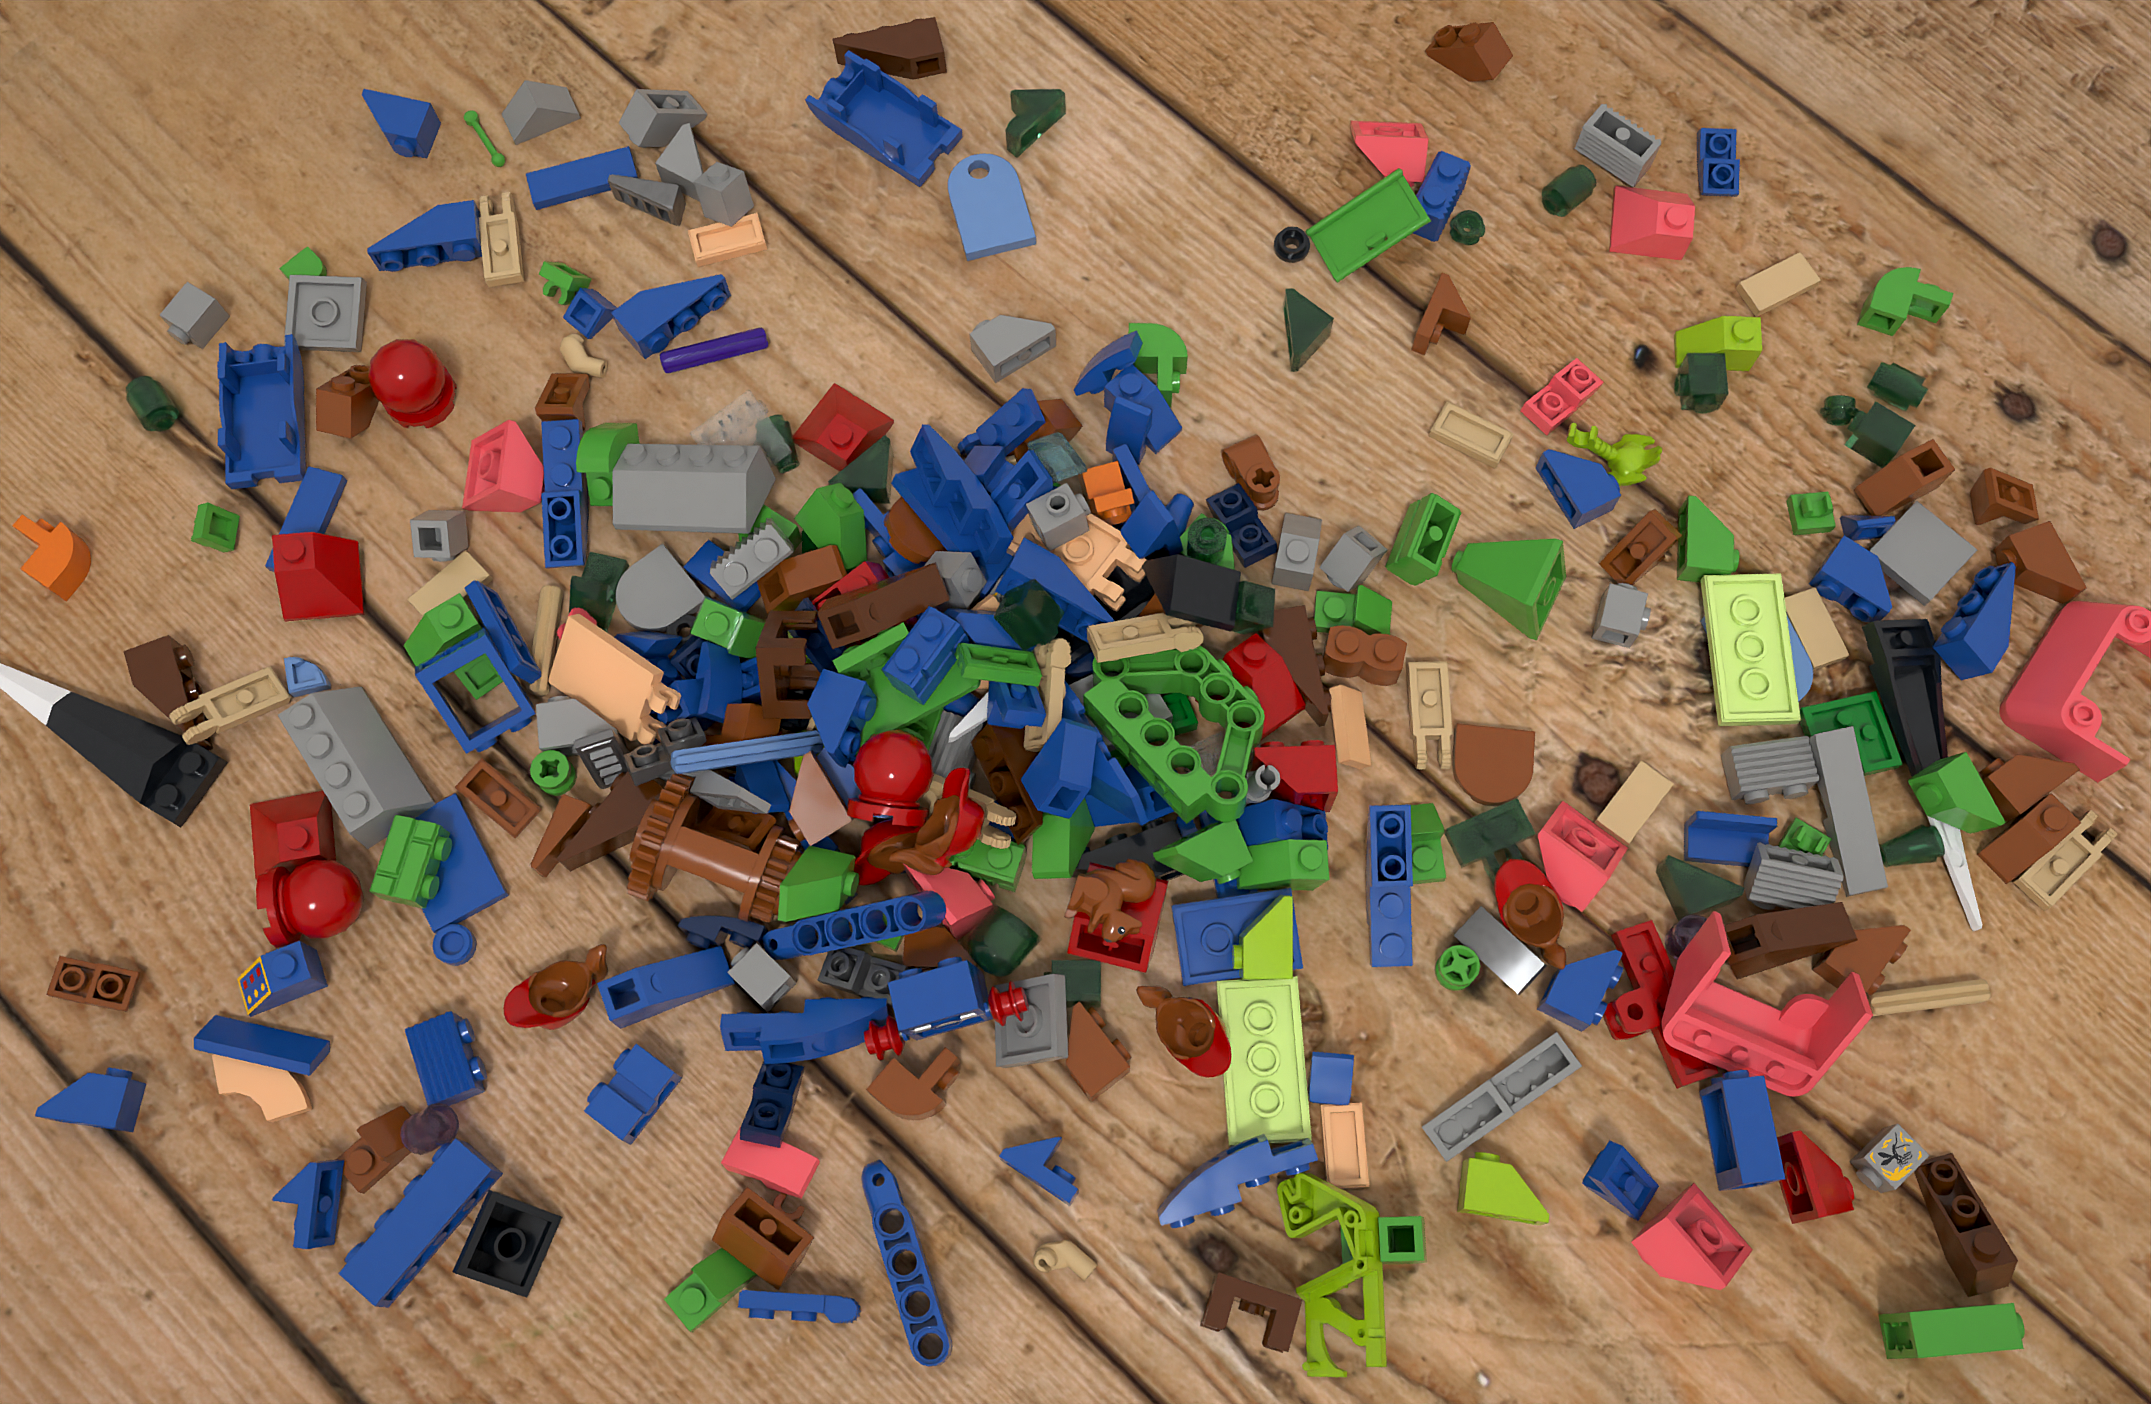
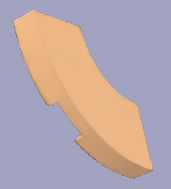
M216 1054L212 1055L219 1094L224 1096L243 1094L251 1097L261 1106L267 1121L275 1122L312 1110L306 1090L291 1071Z

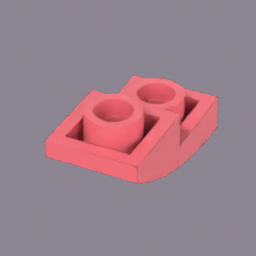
M1576 358L1555 374L1546 387L1526 401L1520 411L1547 436L1582 406L1604 382Z
M740 1128L721 1161V1164L728 1171L761 1180L768 1189L801 1199L820 1163L818 1158L785 1142H782L781 1147L777 1148L740 1140Z

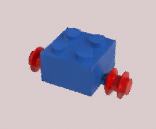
M961 957L942 960L937 963V969L923 972L922 968L903 971L898 974V980L887 982L895 1018L891 1015L887 1016L886 1025L880 1027L874 1020L869 1022V1030L864 1031L867 1050L870 1055L876 1054L878 1059L882 1061L887 1050L892 1049L900 1056L904 1049L905 1041L910 1040V1037L918 1041L992 1019L1001 1026H1005L1007 1017L1015 1015L1019 1021H1023V1012L1029 1011L1023 987L1016 988L1014 982L1010 981L1008 991L1000 993L995 986H992L988 995L983 972L968 960L962 961Z

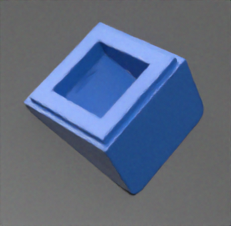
M579 288L563 318L586 338L592 339L613 318L611 312L617 309V307L596 290Z
M1312 1052L1308 1078V1099L1310 1102L1349 1105L1354 1055Z

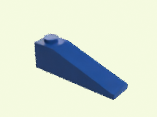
M1064 680L1066 694L1063 699L1062 718L1091 726L1084 715V706ZM1094 727L1097 731L1092 783L1088 794L1141 826L1148 823L1149 821L1139 794L1117 759L1111 757L1102 735L1097 727Z

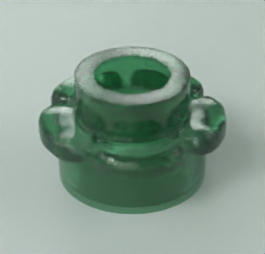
M1462 211L1450 222V227L1452 228L1450 235L1457 243L1461 242L1468 246L1474 245L1485 234L1483 219L1475 211ZM1464 228H1468L1470 231L1466 232Z
M1835 395L1824 400V407L1820 409V414L1823 418H1827L1828 424L1842 426L1849 424L1851 419L1859 414V409L1855 408V398Z

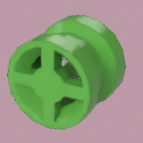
M543 751L531 763L530 773L532 779L549 795H563L570 791L576 782V769L566 756L559 751Z
M1462 945L1451 946L1446 949L1435 965V975L1440 985L1453 991L1463 990L1468 987L1478 976L1480 970V962L1476 953L1469 947Z

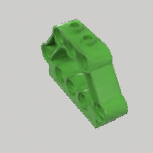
M1202 646L1184 652L1167 650L1155 654H1144L1097 663L1094 657L1092 663L1093 688L1083 694L1084 714L1186 824L1204 810L1214 819L1222 822H1232L1240 818L1246 807L1248 794L1246 777L1254 747H1257L1261 741L1265 719L1264 710L1253 690L1248 686H1242L1233 677L1229 666L1221 659L1216 660ZM1188 668H1193L1198 670L1199 672L1187 673L1184 670ZM1113 671L1120 674L1114 677L1105 675V673ZM1182 693L1193 696L1199 702V712L1202 717L1214 723L1218 722L1225 729V738L1217 771L1212 777L1201 767L1199 753L1192 747L1181 746L1175 740V732L1171 723L1162 718H1155L1149 712L1148 701L1143 694ZM1220 695L1225 699L1217 701L1211 699L1210 696ZM1132 712L1136 713L1139 716L1135 718H1126L1123 716V714ZM1246 722L1252 726L1249 728H1241L1238 727L1236 723ZM1157 739L1163 741L1165 744L1161 746H1153L1150 745L1148 742ZM1185 767L1191 770V772L1179 774L1174 769ZM1227 791L1233 793L1236 797L1224 799L1218 793Z

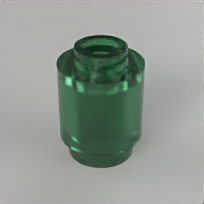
M1584 165L1567 168L1542 189V204L1544 208L1552 215L1565 217L1592 195L1593 189L1596 187L1595 176Z
M1883 361L1867 386V389L1875 392L1873 396L1905 412L1909 406L1917 408L1929 388L1922 385L1926 378L1894 362L1889 365Z
M141 376L135 378L127 385L126 400L144 429L160 432L174 425L179 411L160 382L155 381L150 376Z
M1201 518L1195 521L1188 531L1187 556L1215 565L1220 563L1225 554L1227 540L1225 527L1213 518Z

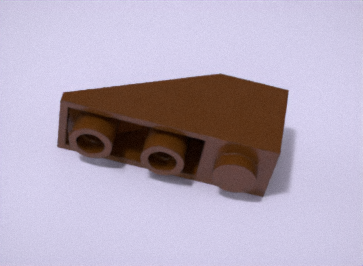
M935 17L915 19L911 22L894 26H882L875 30L861 33H848L842 37L832 39L837 63L840 65L846 64L844 55L849 50L860 58L873 62L880 67L882 72L888 75L914 80L947 73L944 48Z
M935 562L826 599L817 614L832 649L868 638L923 613L928 606L934 608L949 601L950 596Z
M1305 605L1260 612L1257 621L1258 635L1282 656L1306 704V712L1319 727L1325 726L1329 712H1331L1332 697L1329 689L1323 690L1321 676H1325V665L1322 654H1315L1313 640H1317V629L1314 618L1307 617Z
M167 635L123 651L133 686L168 718L173 710L197 700L198 696L203 694V690L199 682L193 678L190 668L194 666V658L191 651L186 645H181L171 636ZM202 712L195 719L180 725L177 724L176 726L185 733L189 728L197 726L208 719ZM210 737L197 742V744L207 750L213 749Z
M987 724L970 743L998 804L1016 814L1015 824L1008 827L1017 845H1020L1043 825V812L1036 809L1021 782V778L1039 752L1025 750V727L1018 729Z
M628 771L620 773L610 787L611 792L604 801L595 804L589 810L585 818L586 823L579 832L570 835L563 842L560 848L561 854L557 857V860L571 872L632 843L647 807L653 798H659L664 787L654 780L635 786Z
M1842 902L1756 914L1724 925L1731 951L1728 962L1737 980L1858 941Z
M1953 1153L1925 1160L1914 1171L1945 1258L1966 1295L1971 1297L2008 1287L2018 1260Z

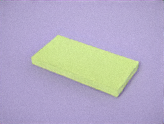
M1781 573L1704 575L1700 581L1718 726L1797 724L1801 721Z
M1293 977V979L1217 981L1218 1016L1225 1024L1232 1056L1230 1067L1223 1074L1228 1147L1265 1134L1269 1144L1293 1143L1306 1138L1312 1141L1298 977Z

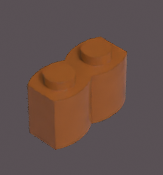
M1340 625L1330 627L1323 653L1325 672L1342 678L1359 676L1366 682L1379 686L1394 685L1397 683L1403 668L1407 643L1389 634L1367 635L1362 630L1351 626Z

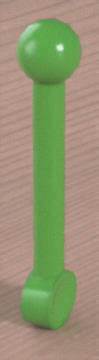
M473 110L467 111L464 114L466 124L473 126L492 156V164L496 167H502L505 164L504 155L496 151L480 126L478 114Z

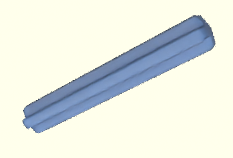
M817 730L674 750L671 753L670 764L676 774H685L798 757L812 750L815 754H818L823 750V742Z

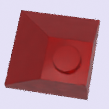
M834 383L791 437V441L852 479L892 427L894 420Z
M316 532L272 535L274 572L285 622L364 615L358 541Z
M1257 633L1227 652L1222 660L1231 669L1233 677L1242 686H1248L1253 690L1264 710L1265 719L1261 740L1305 709L1306 704L1282 656ZM1220 695L1210 696L1211 699L1217 701L1225 699ZM1246 722L1236 723V725L1241 728H1249L1252 726Z
M323 790L250 804L256 880L259 874L266 873V869L283 866L291 874L297 866L312 860L336 861L332 806Z
M1801 1130L1777 1137L1785 1179L1779 1181L1792 1224L1854 1210L1852 1204L1854 1201L1852 1184L1846 1176H1843L1841 1168Z

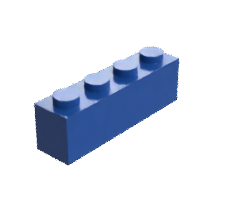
M455 1138L452 1143L447 1142L442 1145L432 1158L434 1163L423 1176H416L403 1191L405 1197L394 1209H388L378 1218L374 1225L375 1232L365 1243L360 1242L347 1254L344 1260L347 1264L338 1274L375 1307L389 1308L503 1175L498 1168L468 1142Z

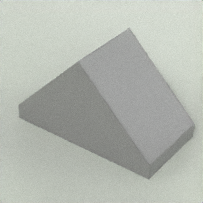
M527 80L523 82L502 112L515 145L581 119L567 87Z
M690 123L681 126L655 164L662 182L677 184L683 194L699 201L694 181L704 172Z

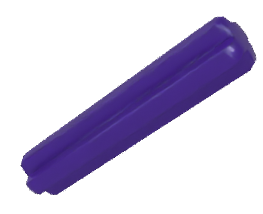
M759 327L662 352L660 354V361L665 373H672L766 349L768 347V340L765 330Z

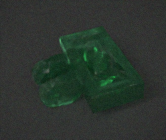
M1517 798L1451 826L1445 830L1444 834L1461 868L1482 859L1484 869L1494 885L1495 876L1500 868L1494 854L1504 850L1507 861L1511 859L1523 860L1516 844L1532 838L1536 833Z

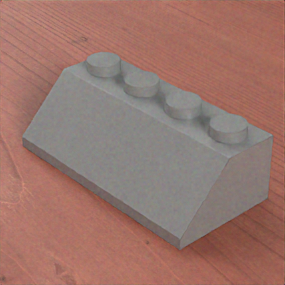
M627 444L613 468V525L615 529L749 534L776 478L760 446Z
M362 687L311 693L278 714V717L347 831L367 849L388 836L395 815L415 819L436 805Z

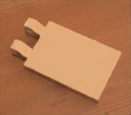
M1029 514L1011 532L1014 538L1006 552L1013 556L1024 537L1046 549L1031 523ZM1089 514L1086 516L1090 531L1050 552L1059 556L1093 596L1096 595L1107 607L1117 612L1126 601V598L1122 596L1124 589L1116 583L1107 580V578L1116 566H1119L1130 578L1140 583L1146 575L1142 565L1147 560L1145 558L1139 559L1130 550L1131 547L1121 535V531L1095 515Z
M581 614L568 616L548 683L571 699L575 698L616 728L619 733L630 741L638 739L643 745H653L655 738L661 742L658 729L667 726L650 716L651 709L659 714L664 713L666 705L676 710L681 699L679 692L661 682L664 671Z

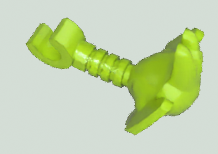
M1571 423L1569 426L1567 442L1577 448H1587L1607 460L1608 467L1611 469V472H1607V474L1613 475L1619 486H1628L1645 481L1647 477L1642 474L1644 470L1656 465L1661 459L1662 447L1656 446L1649 450L1644 449L1645 446L1654 444L1655 440L1651 436L1625 434L1619 442L1610 445L1597 437L1598 428L1596 426H1592L1590 432L1579 431L1577 423Z

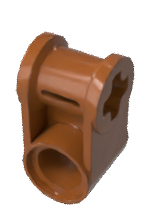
M1255 434L1222 449L1221 456L1229 475L1237 484L1241 485L1257 507V510L1264 511L1275 506L1279 497L1280 474L1270 459L1261 438Z

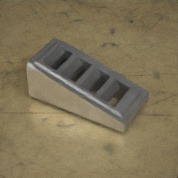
M614 174L609 175L608 183L616 200L665 222L680 226L686 203L677 184Z
M609 728L573 741L576 751L600 789L611 787L613 781L620 773L628 771L623 755L630 752L613 729Z

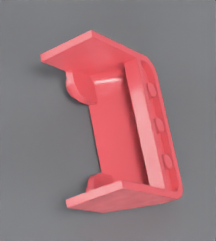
M2072 601L2060 609L2002 701L1999 712L2002 721L2007 727L2063 762L2075 763L2081 773L2098 783L2127 766L2130 758L2094 737L2101 726L2102 714L2098 706L2081 695V692L2115 637L2151 658V611L2135 605Z
M1713 911L1677 960L1661 1021L1665 1041L1673 1048L1729 1072L1748 1070L1749 1077L1764 1076L1766 1087L1783 1095L1795 1097L1808 1093L1873 1017L1860 975L1851 972L1829 1000L1814 994H1801L1792 998L1782 1011L1713 982L1718 976L1721 966L1731 955L1722 916L1720 913Z

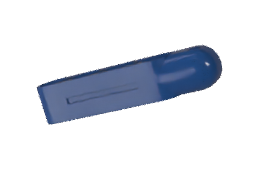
M923 891L805 918L794 925L767 932L762 940L765 952L774 960L814 955L933 928L944 920L946 905L938 893ZM918 905L921 907L922 910V919L920 918L917 912ZM883 913L887 918V926L883 921ZM849 922L852 925L853 932L850 931ZM815 929L817 930V933H818V939H817L816 934H815Z
M877 1160L864 1166L861 1175L862 1187L871 1213L875 1236L911 1352L915 1360L920 1364L931 1367L939 1366L946 1362L951 1355L952 1340L913 1216L905 1208L896 1177L881 1160ZM880 1177H884V1183L881 1186H877V1180ZM890 1211H900L904 1217L903 1227L896 1233H886L882 1225L884 1216ZM904 1251L913 1252L917 1259L916 1268L908 1275H900L895 1268L897 1256ZM917 1292H924L930 1300L929 1310L921 1317H914L908 1310V1301ZM934 1333L943 1341V1350L937 1358L927 1359L921 1352V1342L925 1336Z

